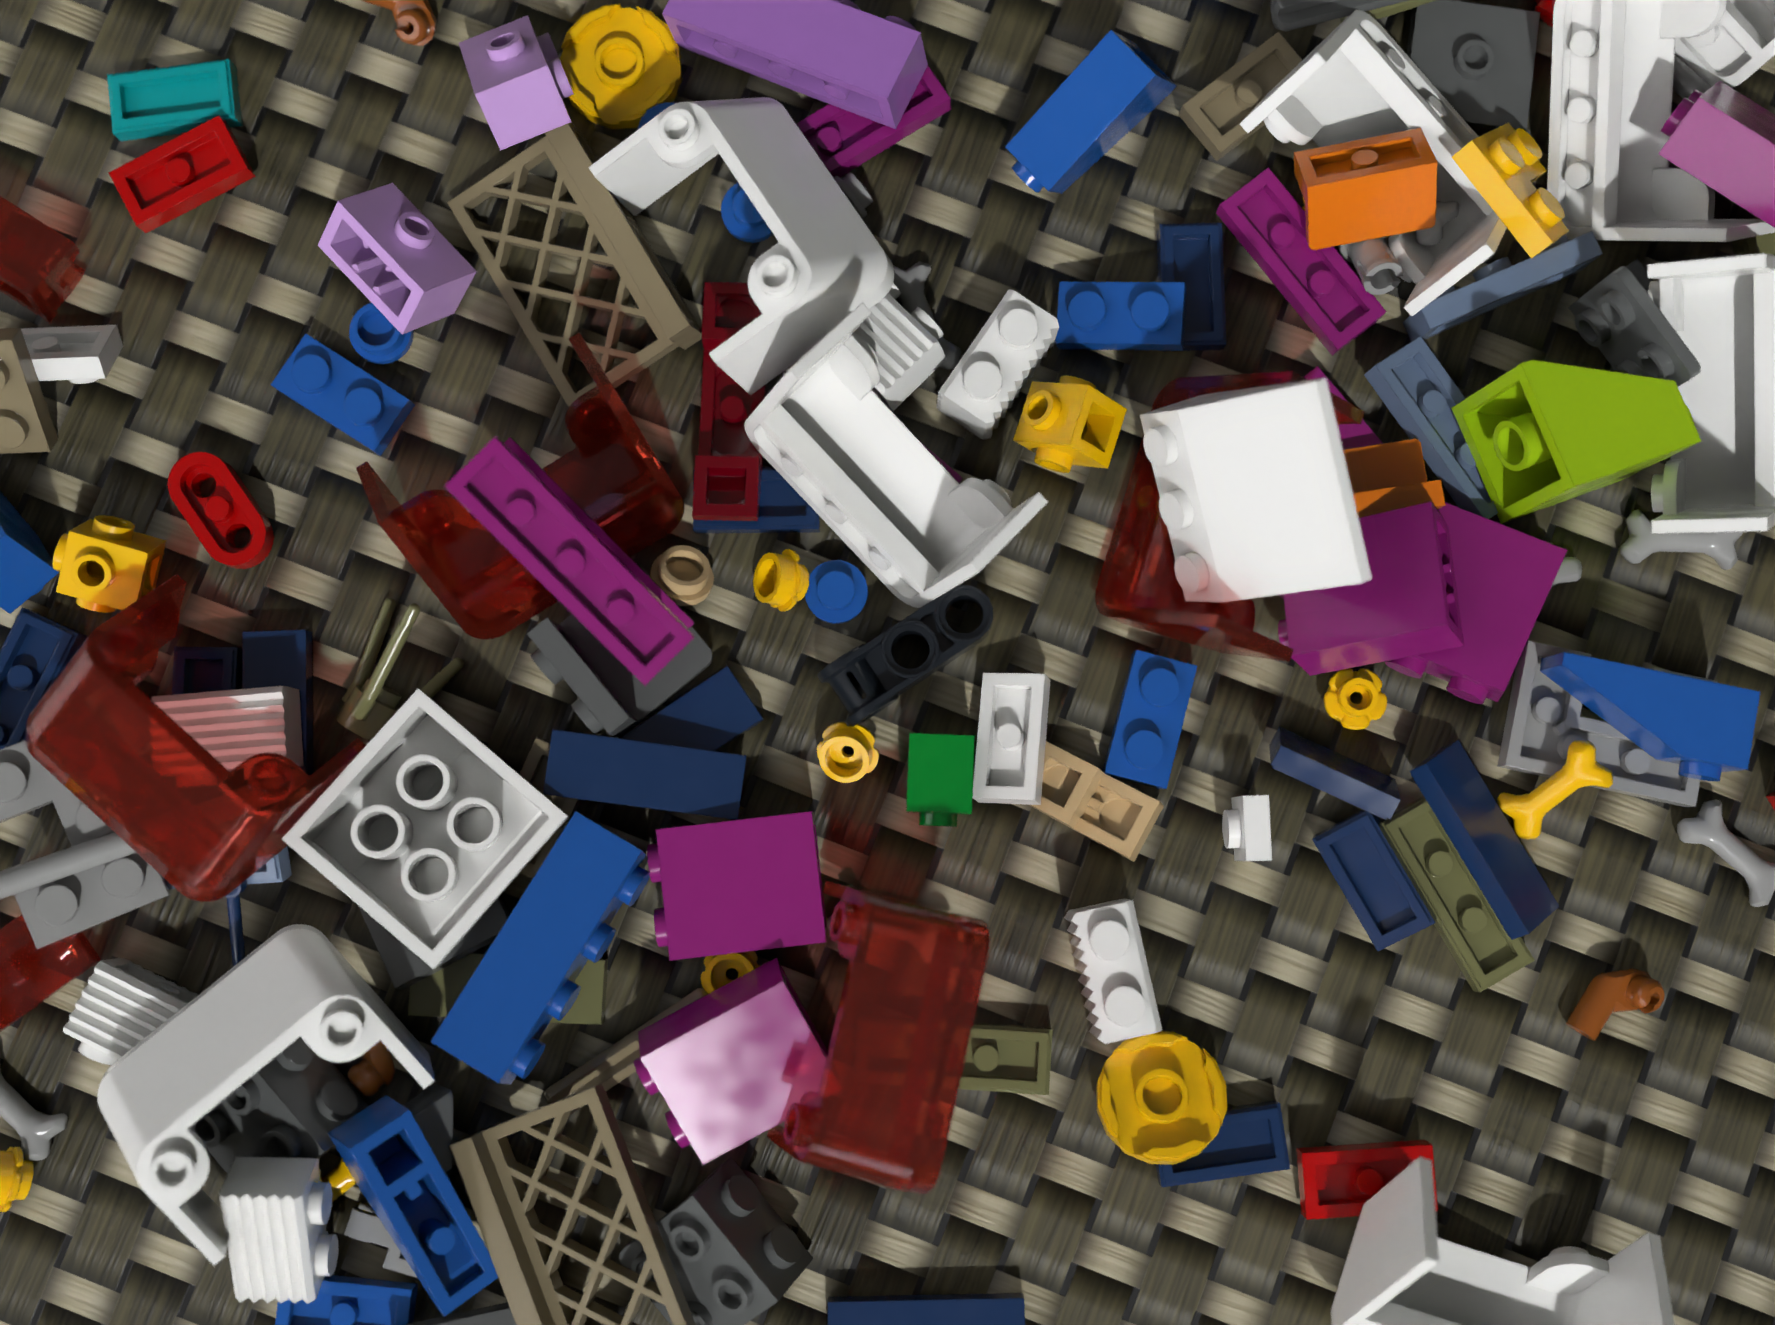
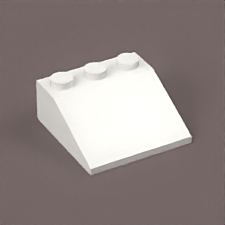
M1327 378L1203 394L1140 414L1144 431V450L1152 464L1160 496L1159 511L1164 523L1167 525L1175 557V576L1182 587L1185 601L1229 602L1361 584L1372 580Z
M417 689L285 834L282 840L432 969H436L565 822L568 816L420 689Z

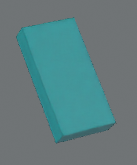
M230 59L107 74L112 132L120 141L183 134L218 115L228 123L229 127L243 126L237 67Z

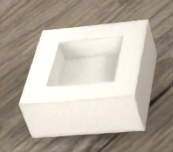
M1269 795L1231 797L1232 810H1224L1222 819L1225 847L1234 848V861H1272Z

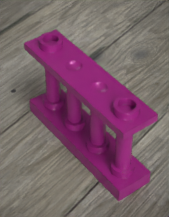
M494 437L444 486L644 685L657 675L694 638L695 635L689 628L695 622L512 437H509L504 443L498 437Z

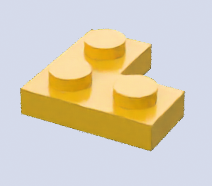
M1508 122L1471 140L1453 155L1452 159L1532 259L1569 232V229L1561 221L1565 217V213L1558 200L1545 188L1540 187L1536 189L1532 184L1547 171L1539 161L1542 157L1540 147L1529 133L1522 128L1514 130Z

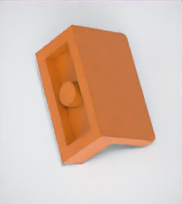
M1421 128L1294 152V174L1305 200L1306 240L1311 250L1429 229L1435 225L1438 162Z
M1410 439L1343 450L1358 518L1426 502H1432L1437 510L1445 506L1441 480L1427 482L1422 447L1419 440Z

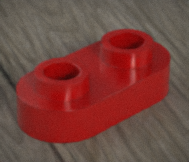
M193 452L180 458L169 473V495L209 555L216 561L236 569H247L260 564L272 549L274 542L273 528L232 466L219 457L207 452ZM214 478L216 481L214 493L209 497L203 498L200 493L202 483L206 479ZM243 528H249L251 532L249 543L243 548H237L234 542L236 533Z

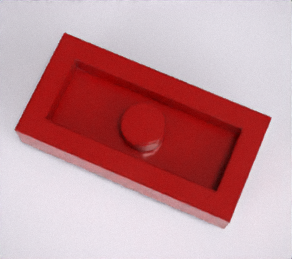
M220 115L109 172L135 225L145 234L256 177L228 123Z
M1425 1139L1296 1148L1301 1214L1307 1220L1360 1216L1363 1205L1418 1157L1432 1161L1435 1211H1438L1433 1145Z

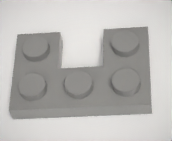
M1533 641L1526 642L1515 668L1497 767L1549 778L1566 763L1568 747L1573 741H1590L1596 747L1597 762L1612 771L1613 784L1610 788L1589 787L1682 807H1696L1700 786L1699 779L1678 775L1679 764L1654 759L1609 723L1580 717L1582 703L1540 672L1541 659L1562 652L1591 657V654ZM1651 668L1652 670L1718 683V681L1711 679L1701 678L1697 676L1687 675L1659 668Z
M88 716L0 750V823L53 803L71 846L140 824L95 716ZM151 848L14 894L35 946L37 949H40L170 895V892Z

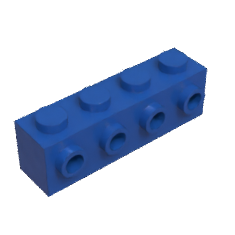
M575 811L431 1042L497 1083L511 1085L516 1076L525 1079L536 1066L545 1049V1044L539 1041L549 1022L553 1017L559 1021L562 1020L578 997L581 986L576 984L575 980L588 959L594 963L598 962L609 947L616 932V929L611 927L610 923L621 905L625 903L628 906H632L644 890L650 877V872L644 869L648 863L647 855L639 848Z

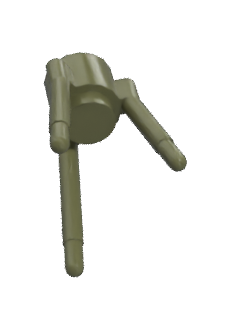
M393 598L385 599L354 679L342 698L345 704L336 717L337 722L368 741H371L400 709L397 707V704L402 696L384 683L421 609L418 604L412 603L407 607L370 678L396 607V602ZM459 657L454 658L421 691L432 699L464 666L463 659Z

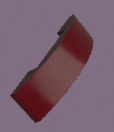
M704 283L702 321L704 356L698 455H695L693 520L758 521L763 456L748 438L744 423L766 397V385L750 395L717 366L709 355L712 350L762 314L750 296L748 283Z

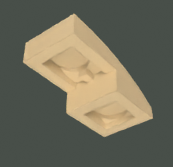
M1046 741L1041 805L1030 806L1134 862L1164 805L1160 801L1103 773L1100 768Z

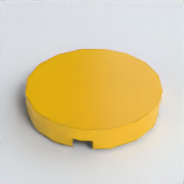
M620 4L603 5L582 15L566 32L561 46L563 51L560 61L574 95L569 96L573 107L590 122L611 129L637 128L641 118L650 108L675 100L682 81L681 54L668 25L651 11L637 6V10L632 8H621Z
M1160 1031L1124 1040L1113 1051L1103 1066L1096 1085L1097 1113L1107 1136L1125 1154L1148 1164H1177L1199 1155L1217 1136L1227 1112L1226 1082L1216 1060L1204 1048L1201 1049L1196 1043L1189 1041L1185 1036L1173 1031Z

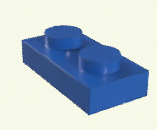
M1059 282L1057 309L1059 329L1055 343L1059 349L1183 351L1187 298L1185 282Z
M308 334L303 336L271 383V386L379 456L383 454L415 406L408 398Z
M1135 650L1132 653L1103 773L1155 788L1167 789L1197 665L1140 650Z
M338 1275L324 1276L316 1300L309 1304L303 1299L295 1304L290 1299L281 1304L278 1301L275 1325H405L414 1323L418 1284Z

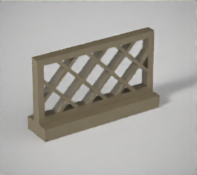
M570 122L545 132V137L447 203L571 411L578 413L680 346L686 350L701 340L702 330L631 212L590 171L589 166L599 159L582 131ZM549 158L558 173L552 199L524 193L529 170ZM512 183L511 190L503 189ZM567 190L576 204L565 202ZM491 196L508 200L501 233L481 229L470 210ZM522 203L549 208L542 242L514 236ZM562 211L582 215L589 224L583 251L555 245ZM488 240L499 242L496 253ZM598 241L607 256L596 254ZM512 245L540 251L532 285L512 281L506 272ZM552 254L581 260L573 294L545 288ZM593 263L614 267L621 277L615 303L586 297ZM519 292L530 294L527 305ZM629 294H631L639 309L627 306ZM542 297L571 303L563 337L545 334L537 324ZM583 306L612 312L604 347L576 340ZM624 315L646 319L657 340L636 354L617 350ZM549 343L561 346L559 357L556 356ZM573 349L602 355L597 379L580 391H577L568 376ZM614 358L625 360L612 369Z
M603 1083L509 1120L497 1122L479 1129L449 1145L516 1325H584L587 1316L604 1325H639L634 1320L644 1295L666 1306L673 1325H695ZM587 1104L598 1129L591 1149L562 1134L570 1112ZM554 1118L551 1128L541 1124L543 1121ZM522 1130L545 1142L535 1170L516 1161L507 1138L508 1135ZM556 1148L585 1162L575 1191L546 1176ZM604 1148L606 1150L608 1157L602 1155ZM596 1169L615 1177L618 1181L622 1196L616 1212L586 1197ZM540 1190L569 1205L559 1232L539 1223L534 1205ZM580 1211L610 1226L600 1253L570 1239ZM628 1211L631 1215L632 1220L626 1217ZM620 1232L641 1242L647 1257L641 1274L610 1259ZM564 1253L593 1268L583 1295L564 1286L557 1269ZM604 1274L634 1289L624 1317L593 1301ZM652 1275H654L656 1283L651 1281Z

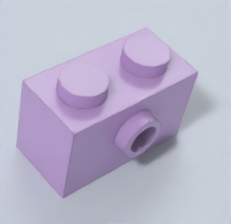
M528 15L459 42L474 94L500 151L571 122L563 101L564 98L574 95L549 33L537 37Z
M393 183L338 200L318 243L319 248L402 335L454 314L477 272L434 227L432 222Z

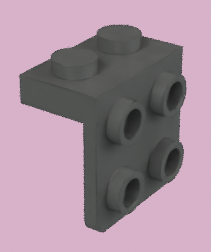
M1638 259L1626 267L1621 266L1568 307L1575 316V326L1581 337L1591 346L1598 347L1613 367L1612 372L1673 380L1676 382L1677 387L1701 372L1700 364L1648 295L1649 283L1654 280L1648 278V272Z
M573 614L568 616L559 625L547 617L527 633L539 648L530 655L532 660L554 685L564 679L576 693L579 699L571 704V707L585 725L595 735L604 728L609 735L620 739L705 670L713 660L712 650L691 626L689 630L695 635L694 638L657 675L644 685Z
M299 1037L190 1128L202 1139L208 1151L228 1174L236 1157L319 1159L335 1147L328 1132L369 1105L333 1062L318 1056Z
M732 1157L717 1167L682 1203L656 1222L695 1325H745L777 1303L814 1259L799 1241L797 1235L789 1229L759 1192L754 1182L745 1175ZM633 1239L619 1254L620 1262L624 1267L641 1274L647 1257L640 1241ZM652 1275L651 1281L656 1283L654 1275ZM649 1298L668 1323L673 1325L666 1306Z

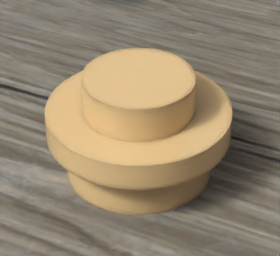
M677 545L667 549L655 559L650 572V577L679 606H692L705 600L710 594L714 582L713 571L707 557L698 549L686 545Z

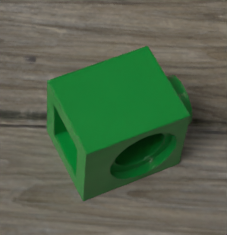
M909 733L906 812L919 813V825L957 827L958 814H972L973 735Z

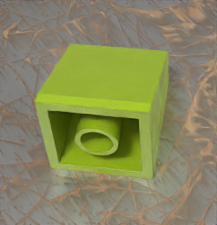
M1529 360L1517 365L1452 407V411L1475 460L1476 467L1491 502H1494L1498 511L1497 516L1501 524L1622 481L1701 442L1692 421L1691 412L1685 405L1675 381L1537 360Z

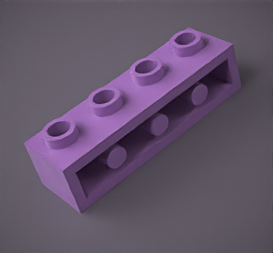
M669 0L662 12L678 47L894 129L897 128L928 66L921 32L899 17L886 16L883 19L861 11L850 0Z

